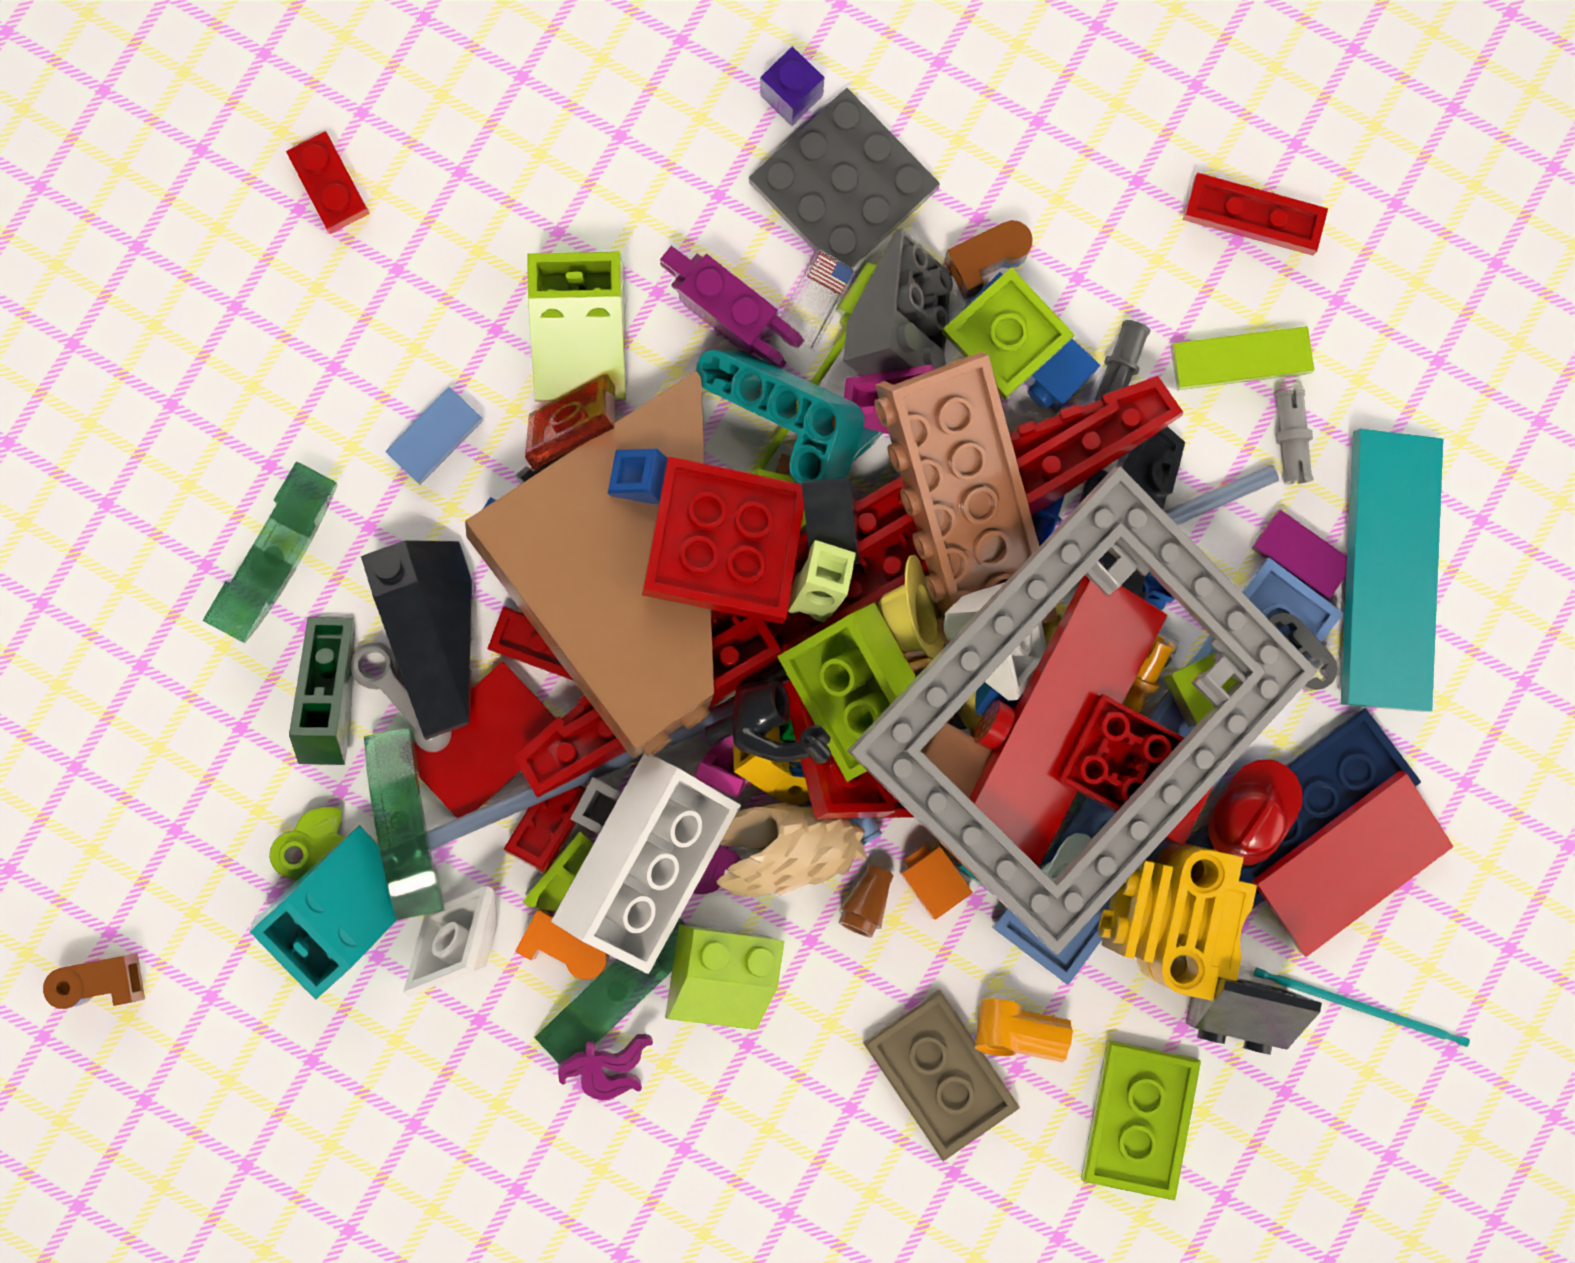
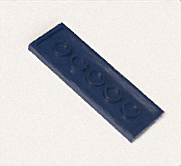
M1366 708L1358 710L1286 764L1297 776L1302 788V806L1298 817L1277 850L1266 860L1254 865H1242L1239 881L1254 884L1252 882L1253 879L1398 771L1407 773L1415 787L1421 783V780ZM1208 823L1190 835L1185 842L1186 844L1215 850L1208 836ZM1257 888L1252 909L1264 901Z

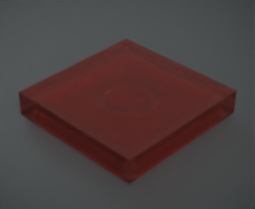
M603 374L529 413L524 458L533 470L614 429L615 385L608 374Z

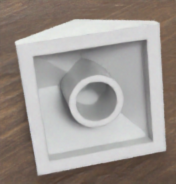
M485 886L425 912L403 993L413 996L487 966L497 928L495 894L492 888Z

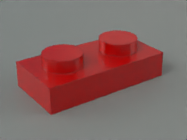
M326 131L286 151L329 234L370 214Z

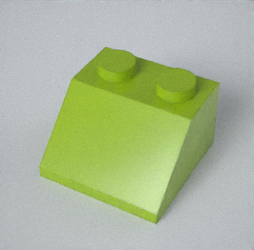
M679 924L665 1018L757 1030L778 989L785 941L764 935Z

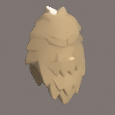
M782 802L766 805L765 807L740 810L733 818L720 845L745 846L759 849L762 852L731 865L728 868L729 873L721 876L717 880V884L723 889L729 890L733 895L760 897L776 893L781 896L807 884L817 885L823 883L837 874L844 875L849 872L854 858L861 860L867 858L861 842L865 830L850 818L815 819L812 805L799 807L795 804Z

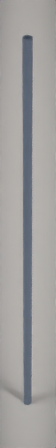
M1269 465L1164 512L1179 525L1279 481V477L1274 466ZM734 698L708 709L710 714L693 728L687 730L682 725L668 735L671 738L670 743L663 749L705 731L706 726L732 715ZM625 752L539 798L535 796L532 788L528 787L381 851L387 867L392 868L591 781L592 777L596 779L640 760L644 753L633 760L628 752Z

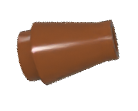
M869 864L862 878L839 908V912L842 914L838 923L854 933L872 938L875 930L882 928L890 884L894 875L883 868Z

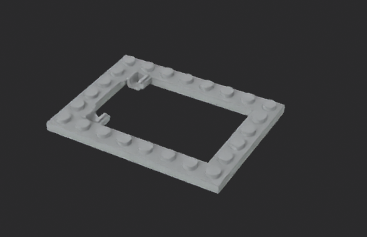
M1119 466L1114 467L847 751L1046 947L1058 955L1318 670L1127 472ZM1109 551L1117 560L1106 570L1098 560ZM1136 569L1143 576L1150 572L1213 637L1209 644L1218 652L1213 658L1216 662L1206 672H1200L1191 683L1214 707L1055 880L1052 881L920 750L1084 575L1104 595H1110ZM1232 677L1236 683L1226 692L1221 686Z

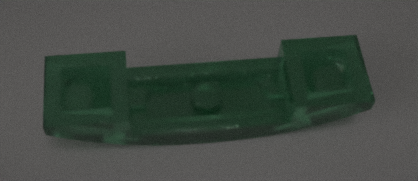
M297 461L295 462L273 499L276 504L275 508L231 582H224L202 620L204 623L244 644L248 641L270 612L300 564L327 512L338 486L337 482Z
M406 727L364 736L367 778L374 824L396 919L399 921L445 911L437 865L433 864L417 774L420 772L412 728Z
M681 918L678 919L649 974L616 959L534 1037L558 1064L576 1053L586 1052L587 1042L592 1041L596 1044L672 972L679 924L687 925Z

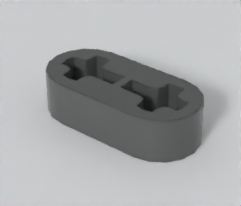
M1282 613L1270 617L1268 620L1273 625L1279 628L1288 625L1292 631L1288 635L1289 640L1308 661L1320 660L1323 663L1319 670L1323 678H1311L1302 689L1315 691L1331 685L1337 676L1338 668L1335 658L1327 648L1294 615Z

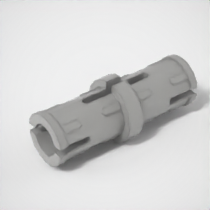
M1291 389L1275 393L1280 432L1275 435L1276 444L1281 445L1283 482L1289 485L1294 484V481L1302 484L1314 480L1309 450V441L1313 440V433L1311 429H1307L1304 389H1295L1292 394Z

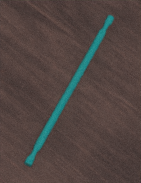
M1258 967L1254 970L1253 976L1275 981L1279 985L1443 1040L1454 1041L1464 1047H1468L1470 1044L1469 1038L1450 1034L1446 1030L1282 975L1268 973L1266 970Z

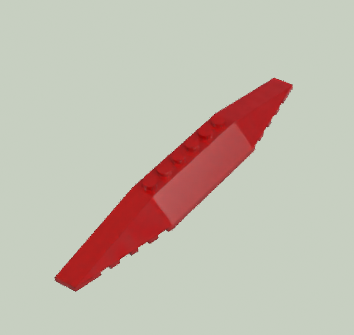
M1159 376L1102 395L1101 400L1084 406L1077 404L1061 410L1059 415L1037 423L1030 421L1019 425L1017 430L1009 432L1031 517L1183 416V410ZM901 476L856 502L860 563L853 565L847 596L833 615L828 617L824 623L802 612H787L786 620L783 624L711 610L714 695L707 709L735 696L736 690L745 683L760 682L781 670L783 666L777 656L872 603H875L878 607V602L884 594L905 585V569L909 556L916 555L921 563L925 577L929 575L926 562L918 555L913 543V533L917 532L913 516L908 515L901 501L900 490L904 489ZM807 532L799 537L792 584L797 573L801 572L808 560ZM585 695L578 699L579 703L564 717H558L514 756L537 798L627 752Z

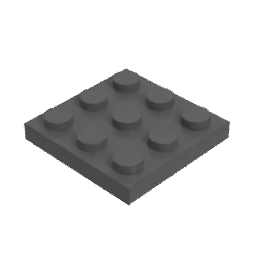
M848 88L844 89L748 177L749 184L818 255L821 252L851 269L940 187V182Z

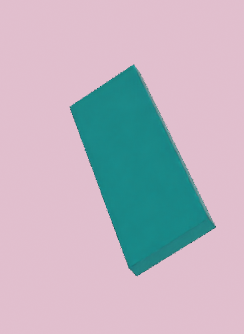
M1361 428L1353 431L1340 705L1433 712L1444 438Z

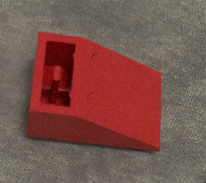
M1101 694L1058 780L1111 812L1116 813L1181 743L1184 737L1114 699ZM1213 786L1166 836L1164 841L1179 845L1185 844Z

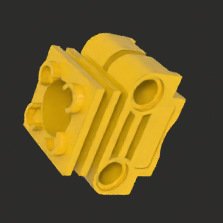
M1173 843L1166 846L1160 852L1156 862L1145 859L1112 895L1109 910H1103L1098 925V935L1103 937L1101 946L1127 958L1134 959L1136 957L1138 967L1145 977L1174 992L1213 1001L1218 977L1237 981L1242 959L1240 949L1241 931L1247 916L1252 910L1257 885L1239 881L1244 857L1186 843L1184 845Z

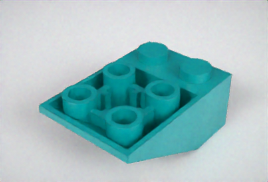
M360 824L253 920L249 931L315 1000L349 971L423 894V891L399 865L392 868L387 867L381 853L383 849Z

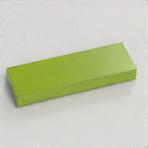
M1308 326L1177 342L1170 346L1177 391L1312 374L1315 371Z

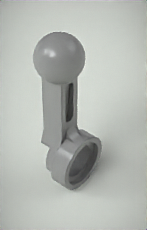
M376 642L367 643L358 648L351 659V673L354 679L368 689H381L415 728L414 739L421 749L428 752H437L444 749L450 742L451 731L428 740L423 737L408 692L397 678L399 668L393 651L384 644ZM371 653L382 654L386 661L384 672L376 678H367L361 668L363 659Z

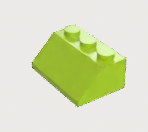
M875 603L844 617L777 656L813 722L821 726L831 737L827 746L830 748L831 754L847 782L867 771L847 750L916 678Z

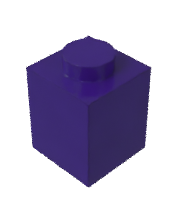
M791 46L760 77V96L793 126L823 97L825 77Z

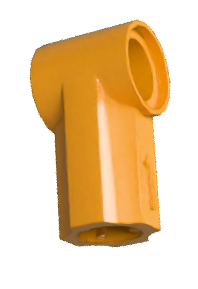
M983 999L980 1004L975 1049L994 1056L1007 1057L1018 1053L1064 1062L1067 1059L1072 1043L1073 1029L1071 1027V1020L1024 1011L1020 1004L1005 999Z

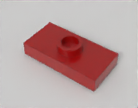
M580 785L529 807L503 848L504 851L545 874L576 825V822L570 818L586 788Z

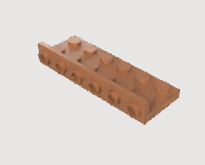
M983 352L976 353L895 385L886 381L876 384L879 399L875 400V410L881 424L887 427L892 443L887 447L889 459L894 469L901 474L904 489L900 490L901 501L908 515L913 516L917 532L913 533V543L921 559L925 560L929 575L925 577V584L930 597L938 604L941 618L937 619V626L946 644L950 641L947 640L944 632L945 613L962 596L1006 582L1039 547L989 355ZM1055 607L1042 620V624L1058 618Z

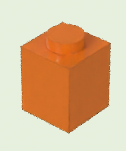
M924 844L903 859L907 868L899 874L933 920L938 919L973 893L940 846H936L930 851L926 844Z

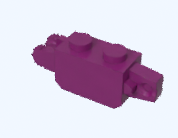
M671 245L660 258L661 267L676 278L671 287L678 292L679 300L741 351L748 354L754 352L764 361L782 369L787 363L783 355L763 341L770 330L780 336L788 345L799 348L805 341L799 332L778 316V309L707 253L703 257L696 253L692 259H689Z

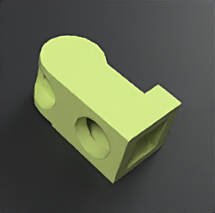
M815 540L810 548L807 562L801 572L797 573L793 581L787 612L809 614L815 620L824 623L828 617L833 615L848 594L856 553Z

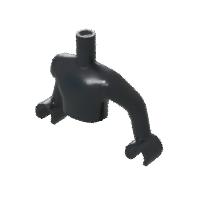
M788 675L778 680L745 683L735 692L733 714L706 726L704 729L707 739L712 744L733 735V743L740 751L774 762L786 763L811 758L815 763L822 764L831 756V750L827 746L831 737L821 726L816 724L806 728L800 735L798 742L782 743L764 737L774 727L789 721L790 703L788 694L782 685L790 680Z

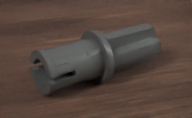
M1133 320L1123 321L1112 355L1106 356L1104 360L1107 368L1094 401L1101 400L1102 395L1129 386L1132 376L1139 373L1140 368L1137 366L1146 339L1151 332L1149 327Z

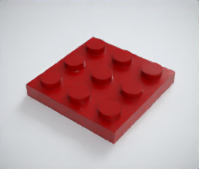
M669 456L663 478L642 595L783 624L787 616L804 513L802 484Z

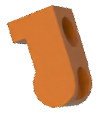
M538 909L515 950L516 953L532 961L542 951L566 964L568 971L574 977L582 980L593 979L606 969L609 962V954L579 940L551 922L554 917L553 914L544 909Z

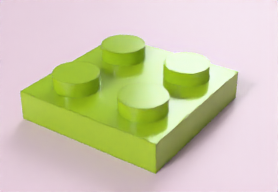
M1012 267L942 330V334L965 358L979 352L989 355L998 393L1004 400L1075 336Z

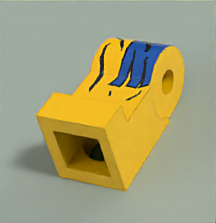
M779 726L774 727L764 736L784 743L780 740ZM733 743L735 773L782 802L797 805L810 801L801 760L786 763L774 762L742 752Z

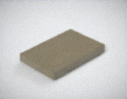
M940 989L863 1041V1044L943 1162L1020 1109V1106L984 1053L975 1049V1040Z

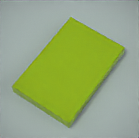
M1107 1040L1081 1174L1083 1182L1176 1201L1201 1066L1200 1059Z

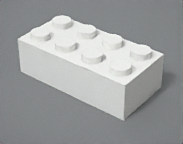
M644 752L551 922L579 940L649 974L741 805L678 767L655 756L648 757Z

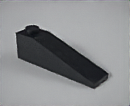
M404 540L360 556L373 599L423 737L428 740L469 725L471 721L472 683L470 643L473 640L471 606L472 599H474V582L460 542Z

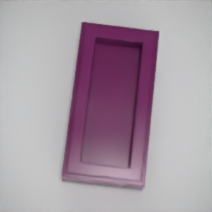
M1281 509L1276 511L1251 547V549L1265 559H1272L1325 600H1329L1346 577L1347 556Z

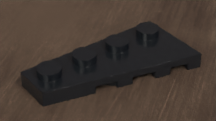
M1167 426L1120 457L1115 467L1121 466L1163 510L1167 495L1173 493L1186 442ZM1107 551L1098 561L1107 570L1117 559ZM1136 569L1121 586L1145 600L1146 593L1142 590L1146 576H1143Z

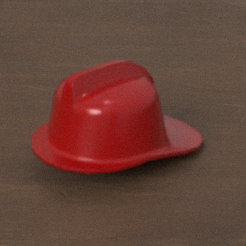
M1272 759L1256 760L1244 765L1234 775L1209 817L1208 836L1213 848L1219 852L1244 857L1242 865H1254L1266 860L1277 850L1297 819L1301 809L1302 788L1297 776L1286 765Z

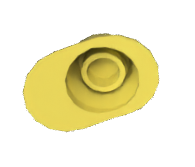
M911 555L906 562L905 585L884 594L878 602L877 608L901 651H924L927 656L934 659L944 648V640L937 626V619L941 617L935 602L927 591L921 563L916 555Z

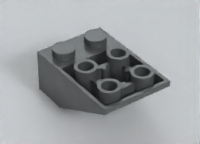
M902 228L897 229L893 234L847 321L843 362L860 376L924 365H932L937 369L946 365V337L942 334V330L949 324L948 310L950 292L953 288L952 274Z

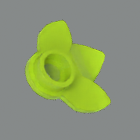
M331 806L312 809L299 818L294 831L279 835L273 841L269 851L270 863L274 870L284 877L293 878L294 882L302 877L345 838V836L337 834L341 823L342 810ZM291 846L301 848L303 853L301 860L294 864L288 863L284 857L285 851Z

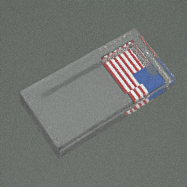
M819 248L815 250L780 316L781 319L802 335L805 340L802 345L812 351H815L837 311V307L843 300L858 272L854 267Z

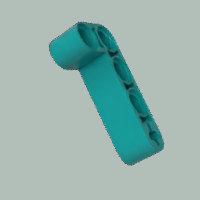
M710 350L700 356L696 365V371L701 377V385L705 390L798 434L789 463L790 475L795 483L802 484V482L845 479L848 476L865 423L863 412L858 405L743 351ZM797 398H798V403H799L798 411H797V408H796ZM833 416H835L836 419L835 429L833 428L832 423ZM819 459L821 462V472L818 469Z

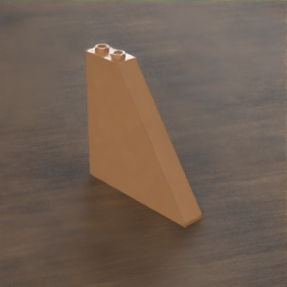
M696 370L465 520L467 539L633 760L644 752L648 757H651L662 750L671 741L668 735L682 725L688 730L704 720L710 714L707 708L710 706L714 695L711 609L642 595L659 504L611 497L607 494L616 450L657 448L667 458L671 456L705 464L701 377Z

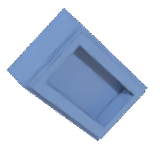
M448 387L385 452L421 485L484 420L452 388Z

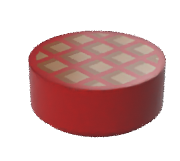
M995 700L981 717L974 734V742L988 750L998 748L1007 737L1015 718L1014 709L999 700Z

